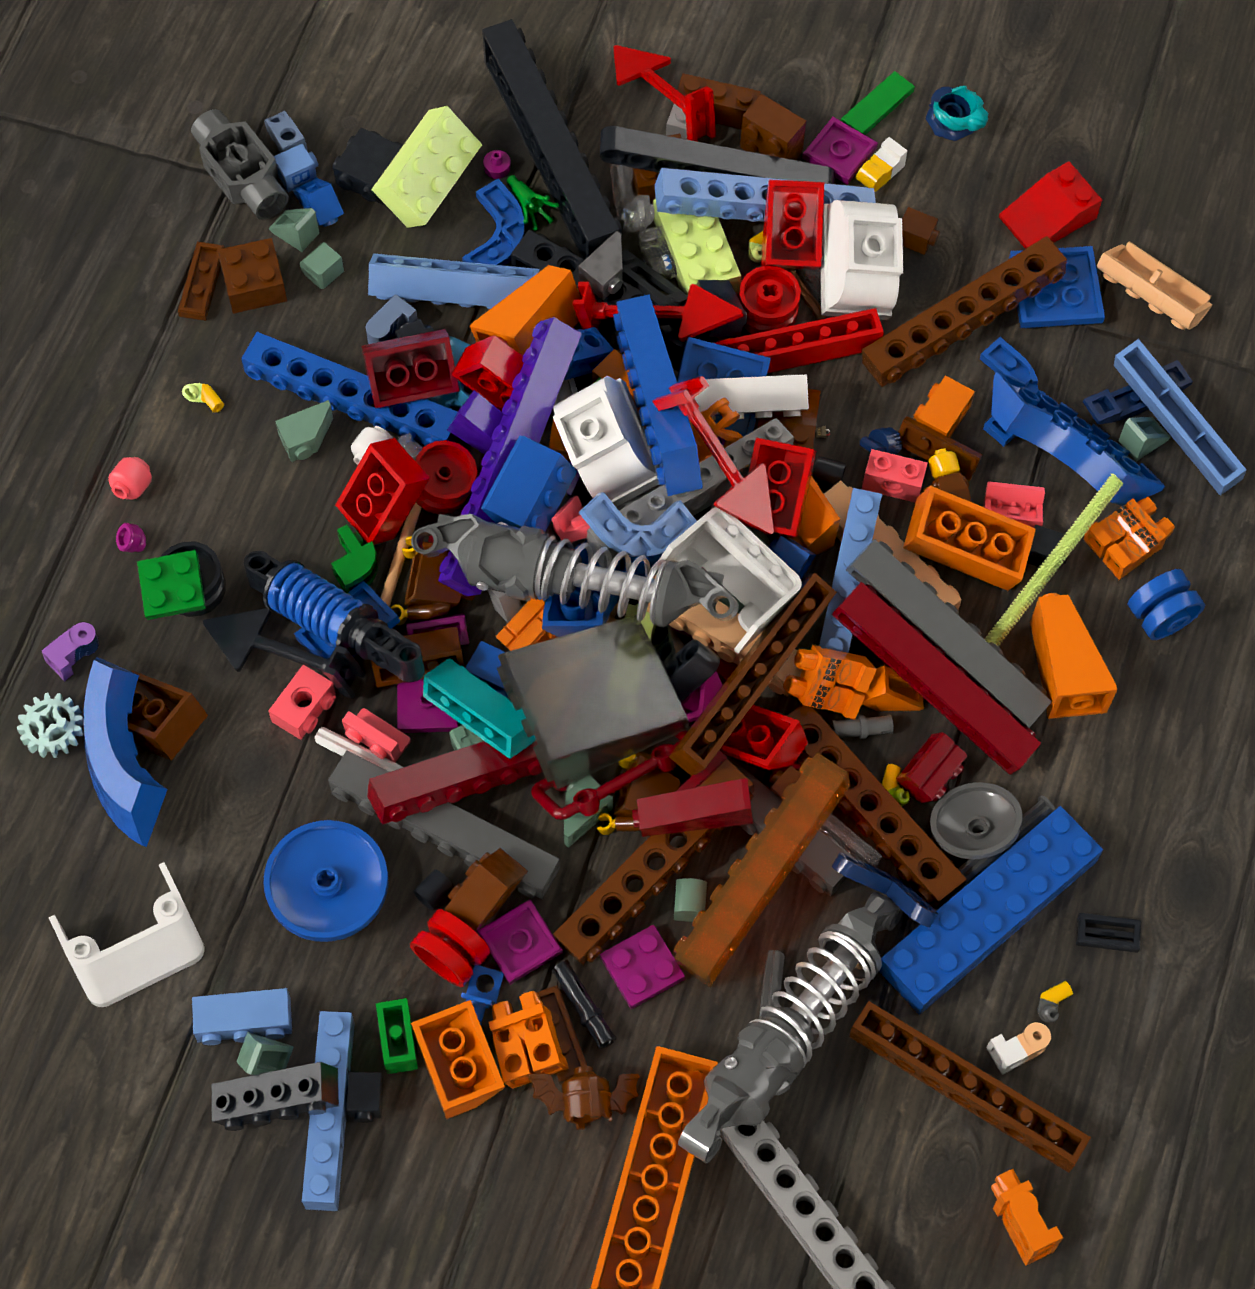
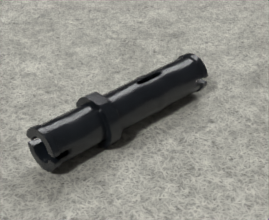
M565 960L557 964L552 969V973L556 976L567 997L580 1015L581 1025L588 1028L599 1049L610 1046L617 1038L603 1018L604 1012L601 1008L596 1007L571 967L570 962Z

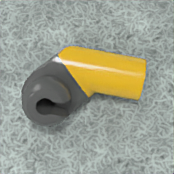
M1064 981L1040 995L1038 1015L1042 1021L1052 1023L1058 1019L1059 1002L1073 995L1068 982Z

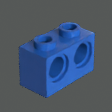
M596 327L577 330L582 334L564 380L592 373V370L614 350Z

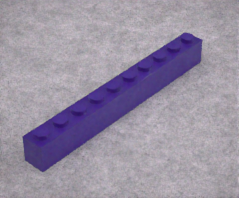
M555 317L540 321L533 329L532 336L534 338L530 347L523 355V366L520 373L513 380L512 388L514 389L510 399L505 402L502 408L503 416L501 422L492 433L493 442L489 451L486 452L482 459V470L479 477L472 484L471 498L469 503L464 506L461 515L473 514L485 521L495 523L481 507L518 437L525 436L538 443L541 440L582 334ZM449 551L448 556L444 558L440 565L441 574L438 582L465 596L480 595L482 590L468 583L456 557Z

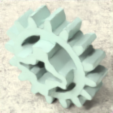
M45 693L43 701L34 697L35 705L31 707L25 704L23 707L27 714L18 716L22 725L17 726V730L22 735L20 737L22 743L28 745L27 747L32 754L38 750L43 758L47 755V752H51L53 757L57 758L58 750L61 749L65 754L69 753L67 746L69 744L77 746L78 742L75 736H83L84 734L82 728L79 727L84 725L83 717L79 716L82 713L79 706H74L70 697L63 702V697L60 693H57L54 699H51L49 694ZM63 711L70 716V722L64 718ZM32 729H35L38 733L39 740L32 735Z

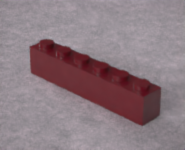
M536 726L535 742L511 759L487 742L482 741L370 778L367 797L382 825L392 821L399 822L407 816L419 812H428L436 806L448 802L455 803L463 797L475 793L482 794L490 788L502 784H511L517 779L528 775H538L548 769L551 751Z

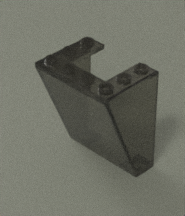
M637 615L498 655L501 666L496 669L504 689L515 710L522 709L526 718L521 720L522 726L528 738L534 735L538 745L533 747L541 769L547 782L554 780L557 789L690 729L688 717L641 621H638Z

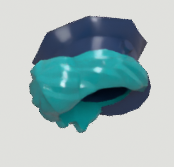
M947 86L941 87L933 93L931 103L929 104L930 108L925 119L936 136L957 141L972 134L973 131L984 128L988 121V112L983 108L984 103L976 95V92L968 90L966 86L956 88Z

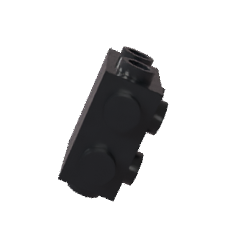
M360 128L355 136L350 137L342 156L339 155L333 163L332 169L336 184L344 190H352L362 195L368 201H375L383 205V201L371 189L400 151L403 144L383 138L375 131Z

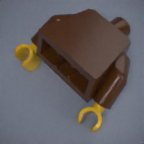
M412 536L405 539L406 544L412 546ZM423 541V548L425 550L432 547L433 543ZM402 548L403 555L406 558H413L404 603V605L409 607L405 610L400 605H393L391 607L394 612H402L399 617L400 622L397 624L398 626L404 624L407 618L410 621L426 620L447 614L450 609L459 604L460 598L473 601L475 595L465 596L438 582L441 574L440 565L444 558L448 556L450 550L435 557H428L416 552L413 548Z
M626 745L622 748V752L629 757L622 758L618 756L617 759L619 765L628 771L652 756L643 752L635 754L634 749ZM656 768L621 788L613 813L617 816L616 819H612L607 813L600 814L599 820L609 821V825L597 827L598 831L603 835L611 834L615 828L618 832L640 831V827L634 828L632 809H638L637 799L676 792L680 787V780L674 776L672 770L663 772Z

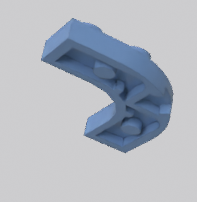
M604 492L598 493L578 512L602 542L616 552L626 551L631 557H639L641 555L649 557L663 553L669 544L697 522L681 500L674 502L656 521L649 525L640 526L626 519Z

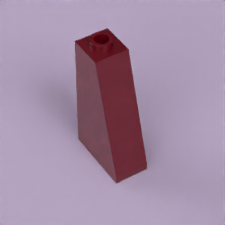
M747 778L637 799L638 809H632L634 828L640 827L642 837L753 824Z

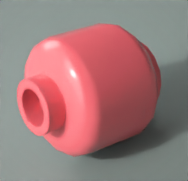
M137 457L123 458L109 474L108 481L112 492L118 498L134 500L139 498L149 486L152 475L148 464L144 460Z

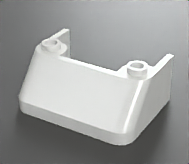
M717 507L711 509L669 544L659 559L676 562L689 560L707 571L724 575L722 585L745 606L738 615V621L747 633L734 649L737 654L764 631L793 599L802 586L801 579L795 571L737 518Z
M164 862L159 864V867L171 891L160 896L154 903L153 912L158 924L101 952L94 939L89 936H78L68 940L56 916L49 917L83 990L90 1002L97 1007L110 1006L197 963L204 955L205 948L201 937Z

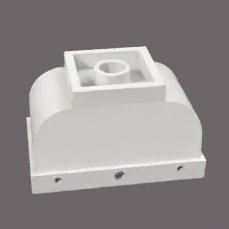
M835 200L831 204H824L821 257V315L840 316L876 308L879 319L888 320L892 317V309L897 302L899 276L903 273L902 218H898L896 206L893 204Z
M606 376L553 406L555 413L553 419L573 467L578 470L592 498L598 493L604 492L617 507L659 484L655 469L659 468V465L653 466L650 454L652 445L647 446L644 433L645 427L641 425L639 413L626 382L621 378L615 380Z

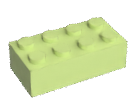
M448 106L428 110L371 190L407 228L426 225L482 144Z
M654 199L653 220L666 252L668 253V250L670 252L668 255L671 256L672 270L680 290L688 295L690 285H697L698 280H729L734 291L739 294L741 274L719 218L657 212L656 199Z

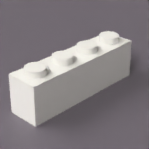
M807 374L705 379L709 387L695 397L700 412L707 410L718 400L727 398L729 401L728 406L732 411L738 412L740 415L739 419H744V413H755V418L772 417V412H783L784 417L801 416V411L809 409Z

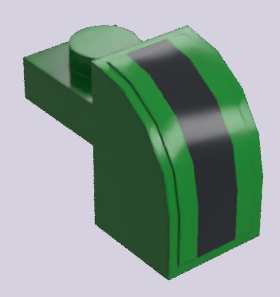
M346 524L337 529L339 542L347 555L332 562L331 565L337 582L343 591L348 593L363 581L368 586L373 582L377 574L378 559L373 542L364 544L360 534L357 531L353 533Z

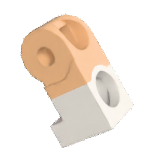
M1034 1022L1029 1024L1023 1033L1008 1041H1005L1002 1034L990 1040L986 1048L1003 1075L1043 1053L1051 1040V1033L1046 1025Z

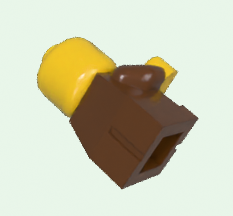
M945 448L936 450L935 455L929 458L931 474L935 479L932 481L931 486L972 502L968 489L970 484L966 477L959 472L960 467L956 453L952 451L946 452Z

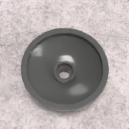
M983 782L964 784L948 791L935 804L930 818L932 835L937 844L946 852L965 859L987 858L1006 850L1019 836L1023 824L1021 806L1015 796L1003 787Z

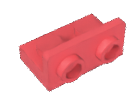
M578 496L571 497L552 517L554 532L560 537L561 541L569 539L570 542H575L587 538V530L590 526L578 513L583 508Z

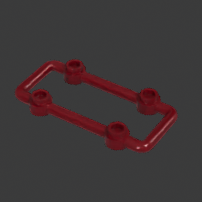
M656 715L647 721L638 720L631 722L625 727L624 734L569 765L558 764L550 768L547 772V777L534 784L531 795L557 820L568 819L579 812L583 816H592L599 811L600 800L656 768L663 772L673 770L677 763L669 756L688 731L668 715ZM660 726H663L679 740L674 745L663 744L656 747L651 753V758L595 790L587 788L577 792L573 797V802L563 808L545 793V791L552 787L558 791H565L573 781V775L628 744H632L636 748L645 746L649 742L650 732Z

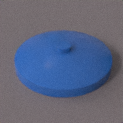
M332 820L316 821L291 831L273 849L265 867L264 892L271 912L288 931L307 940L320 942L336 941L358 933L377 916L388 892V870L382 851L366 832L345 822Z

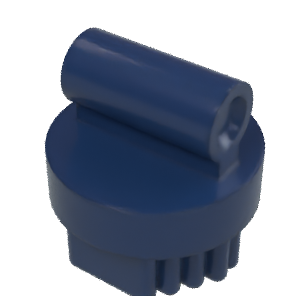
M878 428L872 430L869 437H863L860 440V446L871 452V449L896 455L902 449V441L900 440V433L893 428Z

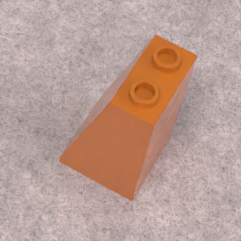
M548 265L470 325L476 343L495 335L506 340L508 346L516 352L524 354L534 338L532 336L533 329L540 321L555 317L574 328L579 319L574 309L573 301L574 299L582 300L571 270Z
M1048 593L1039 597L1030 620L1041 684L1048 693L1047 697L1052 701L1046 708L1048 719L1107 713L1117 692V686L1068 594L1059 595L1058 593Z

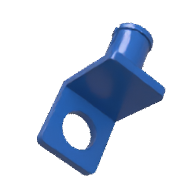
M475 965L467 992L462 993L461 998L466 999L465 1002L471 1000L481 1025L486 1008L489 1009L490 1006L492 1007L497 1002L504 974L501 971ZM484 974L490 975L494 980L493 989L487 993L480 992L476 985L478 978Z

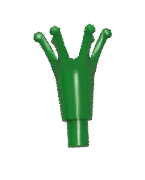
M515 175L509 176L506 182L512 188L511 191L522 206L524 213L523 222L525 224L529 222V215L533 230H538L534 213L539 212L549 223H552L553 219L543 210L542 205L545 204L558 208L559 204L548 201L550 199L548 195L541 196L536 194L523 181H519Z

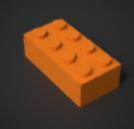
M930 485L917 497L903 548L1009 591L1023 579L1036 529Z

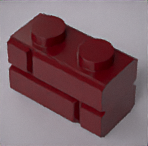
M945 733L931 734L896 779L906 790H909V793L917 801L924 803L933 800L935 802L946 792L944 785L947 781L956 778L964 769L962 763L966 759L967 754L958 745H955L954 741Z

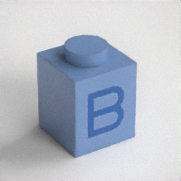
M303 144L273 156L276 160L279 178L288 192L317 178L315 169L318 167L317 159L312 151L307 152Z

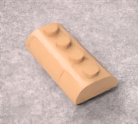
M1130 241L1126 246L1121 244L1104 252L1097 264V268L1104 272L1103 277L1106 280L1115 284L1120 283L1126 287L1125 291L1133 298L1140 299L1141 297L1149 303L1148 307L1158 314H1166L1172 318L1171 323L1179 329L1185 330L1187 328L1190 330L1198 325L1213 305L1208 302L1211 299V295Z

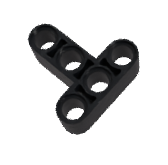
M669 625L659 627L651 639L657 671L641 686L638 699L662 716L668 715L715 673L720 664L719 655L698 640L689 641Z

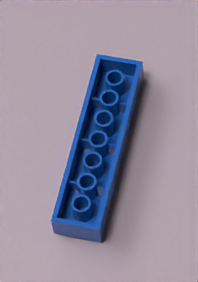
M650 294L617 301L618 313L613 314L616 331L621 330V332H618L619 336H617L620 353L624 352L622 359L625 371L629 370L627 375L630 388L635 389L633 396L636 408H641L638 410L642 427L647 426L644 429L647 446L653 445L650 448L653 466L659 465V468H655L659 486L665 485L668 496L703 489L697 444L688 417L683 415L678 406L658 411L652 402L655 398L671 394L669 387L677 384V380Z
M1059 806L937 910L938 915L930 928L919 925L881 958L882 967L879 972L919 1015L922 1014L1098 861L1103 849Z

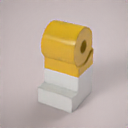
M888 137L871 159L862 165L856 179L866 187L874 188V192L878 191L905 166L908 150Z

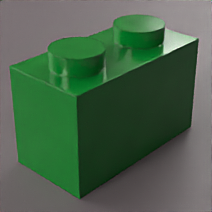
M407 998L376 1003L383 1060L387 1074L418 1069Z

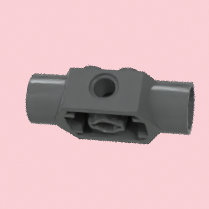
M212 109L200 115L193 123L191 133L200 144L199 150L204 168L232 204L246 203L260 220H267L279 214L288 202V194L277 181L279 175L276 160L246 121L231 123L224 113L218 109Z

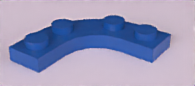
M498 178L476 191V198L493 217L496 223V230L486 243L463 256V262L505 266L511 261L512 251L524 237L522 209L515 197Z
M999 337L981 353L980 360L995 373L998 371L1025 382V388L1035 394L1038 392V379L1032 366L1004 339ZM993 416L984 423L983 429L1003 447L1015 437V435L1005 432Z

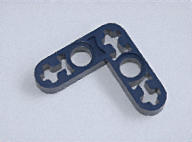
M839 852L832 864L833 869L845 877L887 895L910 918L921 925L930 928L936 919L938 912L899 878L842 852Z

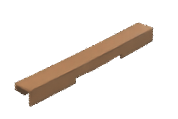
M783 268L791 272L798 280L801 289L800 296L817 320L826 318V315H821V306L813 298L795 270Z

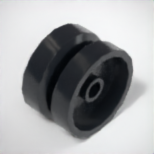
M195 541L178 543L171 546L161 555L162 557L196 550L198 554L206 609L180 614L186 617L202 616L213 611L221 603L226 592V580L216 553L207 545Z

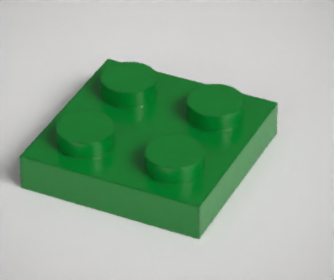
M196 550L137 561L144 614L147 620L206 609Z

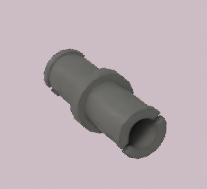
M859 715L855 720H832L830 724L831 729L840 738L858 736L859 739H866L867 735L893 734L891 715L869 718Z

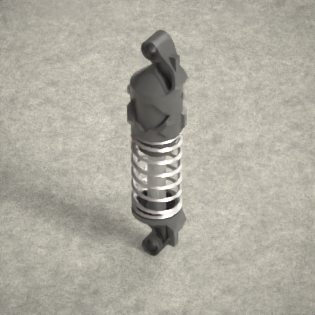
M439 514L437 523L417 529L411 538L413 549L428 557H435L450 550L456 557L470 585L484 591L490 589L504 592L508 597L524 601L543 599L545 601L549 596L555 594L560 595V602L564 605L568 602L571 593L577 587H580L579 606L581 609L587 606L591 590L600 592L598 603L600 613L606 610L610 594L620 596L617 613L621 618L625 615L629 598L639 600L637 619L640 622L645 617L649 602L650 620L653 625L656 624L659 627H666L688 609L698 604H702L712 616L722 621L733 619L738 612L739 605L737 600L722 586L724 575L705 571L702 567L689 560L676 562L661 559L650 568V563L645 555L639 556L631 564V559L626 551H621L612 560V555L608 548L602 547L593 556V551L588 543H582L577 549H574L569 539H563L558 543L554 536L546 534L542 529L525 525L517 528L508 526L503 522H488L473 514L460 515L458 517ZM432 535L434 539L433 545L425 550L423 548V540L426 536ZM585 548L588 553V564L582 563V558L579 555ZM602 553H606L607 568L595 566ZM621 557H625L626 572L614 570ZM641 561H644L645 577L634 574ZM659 568V571H658V573H657L656 579H654L653 577H654V575H655L657 569ZM722 598H727L730 602L729 610L724 614H718L716 611L717 602Z
M874 892L870 895L864 907L848 912L838 924H831L823 930L818 939L820 948L808 949L807 957L810 963H797L795 969L798 977L791 976L785 978L784 987L786 992L778 991L773 993L772 1000L775 1007H761V1019L750 1021L739 1032L737 1037L739 1044L734 1053L726 1056L705 1077L704 1085L708 1095V1103L685 1126L678 1141L679 1147L701 1161L708 1163L714 1158L721 1146L722 1138L719 1136L721 1129L736 1125L755 1126L761 1124L769 1113V1102L773 1096H779L790 1089V1084L797 1078L806 1063L810 1061L812 1049L822 1045L824 1034L834 1030L836 1026L835 1020L845 1016L848 1010L847 1005L856 1002L859 990L867 988L870 980L874 979L879 973L882 962L875 944L876 933L882 930L891 931L897 925L903 913V910L892 900L878 892ZM813 953L823 954L827 962L822 968L813 960ZM802 967H807L817 972V975L810 983L802 975ZM849 977L853 986L844 984L843 981ZM856 980L863 981V983L858 985ZM790 982H796L806 987L799 997L790 989ZM841 988L854 990L851 998L846 1000ZM835 991L838 992L841 1000L832 998ZM779 996H782L794 1003L790 1008L781 1007L777 999ZM830 1003L842 1005L840 1012L834 1014ZM824 1006L826 1007L829 1015L820 1012ZM818 1017L830 1019L829 1026L823 1029ZM814 1021L817 1029L811 1028L810 1023ZM813 1034H819L817 1041L811 1044L814 1039Z

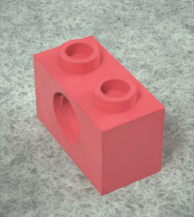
M871 449L862 490L881 493L882 495L916 503L917 497L921 492L928 463Z
M303 664L268 710L272 723L301 740L306 733L309 734L314 730L322 711L328 710L334 703L336 698L334 685L330 680ZM303 700L311 701V704L307 707L298 706Z

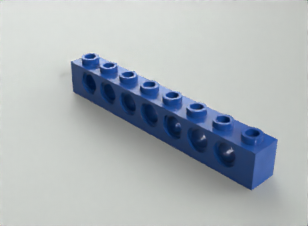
M256 332L241 358L244 372L252 379H262L271 383L279 390L287 389L304 400L310 401L312 399L319 403L329 400L332 411H342L354 420H364L386 431L394 432L406 441L412 442L414 440L426 446L434 441L447 440L455 442L457 436L447 431L458 413L457 411L425 398L375 409V407L371 406L374 404L367 375L262 333ZM273 363H280L276 366H270ZM298 373H305L302 376H295ZM323 383H330L328 386H320ZM349 393H355L354 396H351V397H347V396H346V395L349 394ZM401 413L407 414L405 417H397ZM424 424H432V425H433V426L428 427V428L422 427Z

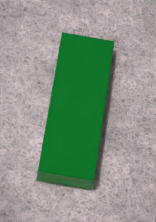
M894 71L844 115L841 121L866 135L914 92L915 86Z

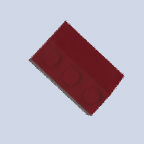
M445 329L361 346L375 409L459 392L458 380L452 376L455 365L450 338Z

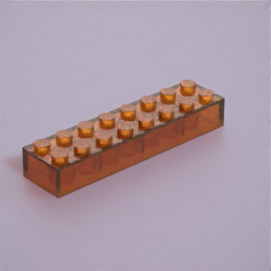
M818 752L813 759L808 757L799 770V773L802 775L795 784L791 782L786 787L781 796L784 800L779 808L775 809L773 807L769 811L763 822L766 824L760 835L755 833L746 845L748 852L742 861L740 859L735 860L728 871L730 875L728 881L724 886L719 884L710 897V900L713 902L707 911L701 910L692 922V926L695 928L688 938L684 935L674 948V952L677 953L674 959L678 965L708 987L712 986L850 787L849 773Z

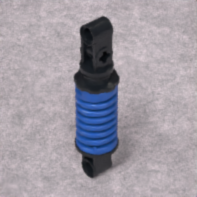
M253 551L246 555L244 567L249 585L263 593V602L269 610L282 614L334 648L338 645L346 648L352 656L357 653L363 659L372 660L377 666L388 670L405 682H415L424 676L425 667L420 646L402 636L398 631L390 629L387 623L378 619V612L373 609L372 605L364 604L359 599L354 598L309 569H305L304 565L297 560H288L281 563L264 551Z

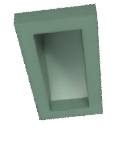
M312 208L285 210L270 226L269 230L297 250L303 252L319 235L316 212Z
M1153 417L1129 418L1125 422L1118 442L1130 451L1129 454L1137 462L1167 442L1171 437Z
M247 1032L236 1062L250 1075L286 1069L293 1046Z

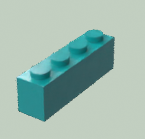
M447 659L424 675L423 697L507 758L511 759L535 742L537 719L452 659Z

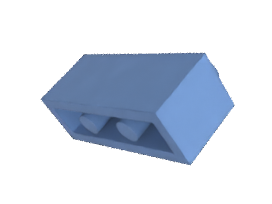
M287 988L192 997L193 1034L197 1042H202L203 1045H217L221 1043V1040L234 1039L235 1042H244L247 1032L265 1036L269 1039H281L285 1036L284 1034L292 1033L291 998Z

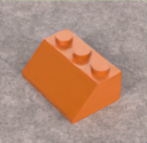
M812 476L798 537H788L817 555L834 546L841 519Z
M471 1000L411 1023L415 1039L446 1119L477 1108L505 1088Z

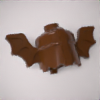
M591 1066L575 1068L574 1076L562 1083L561 1092L558 1091L549 1074H531L528 1079L534 1088L533 1098L545 1103L549 1115L562 1111L563 1117L567 1122L576 1124V1130H584L585 1124L593 1122L602 1116L608 1119L609 1122H612V1111L623 1115L626 1112L628 1101L638 1096L636 1084L640 1076L639 1074L619 1075L612 1093L609 1091L608 1080L595 1074Z

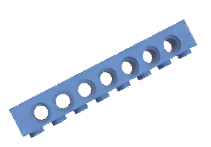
M661 168L655 183L657 212L764 222L768 180L784 179ZM824 184V204H831L835 200L876 203L874 188Z

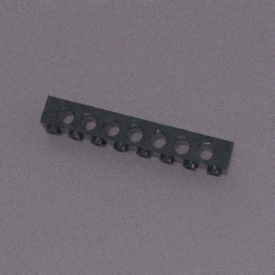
M528 230L511 253V265L513 267L539 269L540 272L548 265L571 270L576 286L579 282V265L585 260L573 254L567 247H560L551 242L545 235L536 234L531 230ZM623 281L621 288L604 300L596 294L594 296L597 302L617 305V301L645 296V294L634 285H629ZM612 297H618V298H620V299L614 300V299H611V298H612ZM651 299L653 306H658V304ZM613 317L604 319L615 325ZM657 318L658 323L667 324L659 326L668 355L681 362L686 340L680 341L678 337L682 320L679 319L676 322L672 318ZM706 332L692 337L711 343L718 340V338H708Z

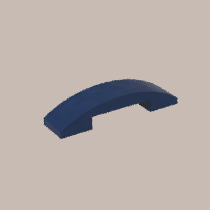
M1178 360L1162 366L1181 391L1192 385L1193 381ZM1130 385L1111 393L1107 389L1083 400L1084 405L1097 424L1117 422L1149 409Z

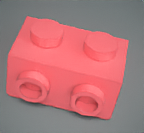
M988 482L983 507L1034 528L1035 525L1042 527L1045 488Z
M362 708L357 716L348 711L342 719L346 731L345 735L355 743L359 744L361 742L368 746L369 750L380 759L384 760L387 758L396 763L411 742L409 736L365 708Z

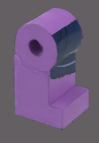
M82 622L68 629L41 651L46 663L65 682L74 674L71 666L83 656L95 653L99 646V640L94 627L89 623Z

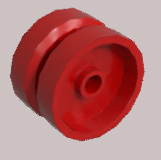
M767 265L755 268L746 274L740 285L739 301L747 312V323L743 327L749 333L755 334L795 325L798 317L801 289L798 280L791 272L778 266Z
M447 440L434 441L423 447L416 456L415 461L430 479L416 503L428 512L436 514L452 513L461 508L470 496L472 484L477 476L476 462L466 448L455 442Z
M438 909L427 921L430 932L419 931L410 942V948L436 974L453 985L464 987L473 975L470 964L481 965L491 953L490 948L479 934L451 913Z

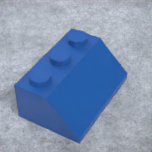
M519 436L481 509L495 523L503 522L508 526L517 528L525 525L542 529L546 533L552 517L559 508L577 470L562 454L525 436Z

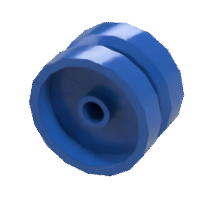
M1174 569L1155 577L1137 590L1127 603L1137 619H1144L1141 626L1150 640H1159L1179 631L1197 618L1206 606L1197 591H1188L1191 583L1182 569Z

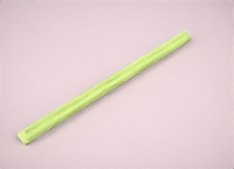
M1111 474L1107 482L1104 483L1105 485H1102L1096 496L1091 499L1092 501L1089 502L1088 507H1085L1077 521H1074L1075 523L1072 524L1071 529H1068L1067 535L1061 538L1060 543H1057L1058 546H1055L1047 560H1044L1045 562L1040 566L1041 568H1038L1034 577H1031L1030 582H1027L1028 585H1025L1024 591H1020L1021 593L1018 594L1017 599H1014L1015 602H1012L1013 605L1007 608L1008 610L1005 611L1004 616H1001L1002 619H999L997 624L994 625L995 627L992 628L993 630H990L991 633H988L989 636L985 638L988 643L992 642L1000 645L999 641L1003 642L1001 638L1005 639L1004 636L1007 637L1006 633L1009 634L1011 629L1014 628V625L1018 622L1017 619L1020 620L1024 612L1029 608V605H1031L1030 602L1033 603L1037 595L1040 594L1039 591H1042L1041 588L1044 589L1048 580L1051 579L1050 577L1057 572L1056 570L1059 569L1061 563L1063 564L1067 556L1072 552V549L1074 550V546L1076 547L1084 534L1087 533L1086 531L1091 527V524L1093 525L1097 517L1100 516V513L1104 511V508L1110 503L1114 495L1117 494V491H1119L1124 483L1116 475Z

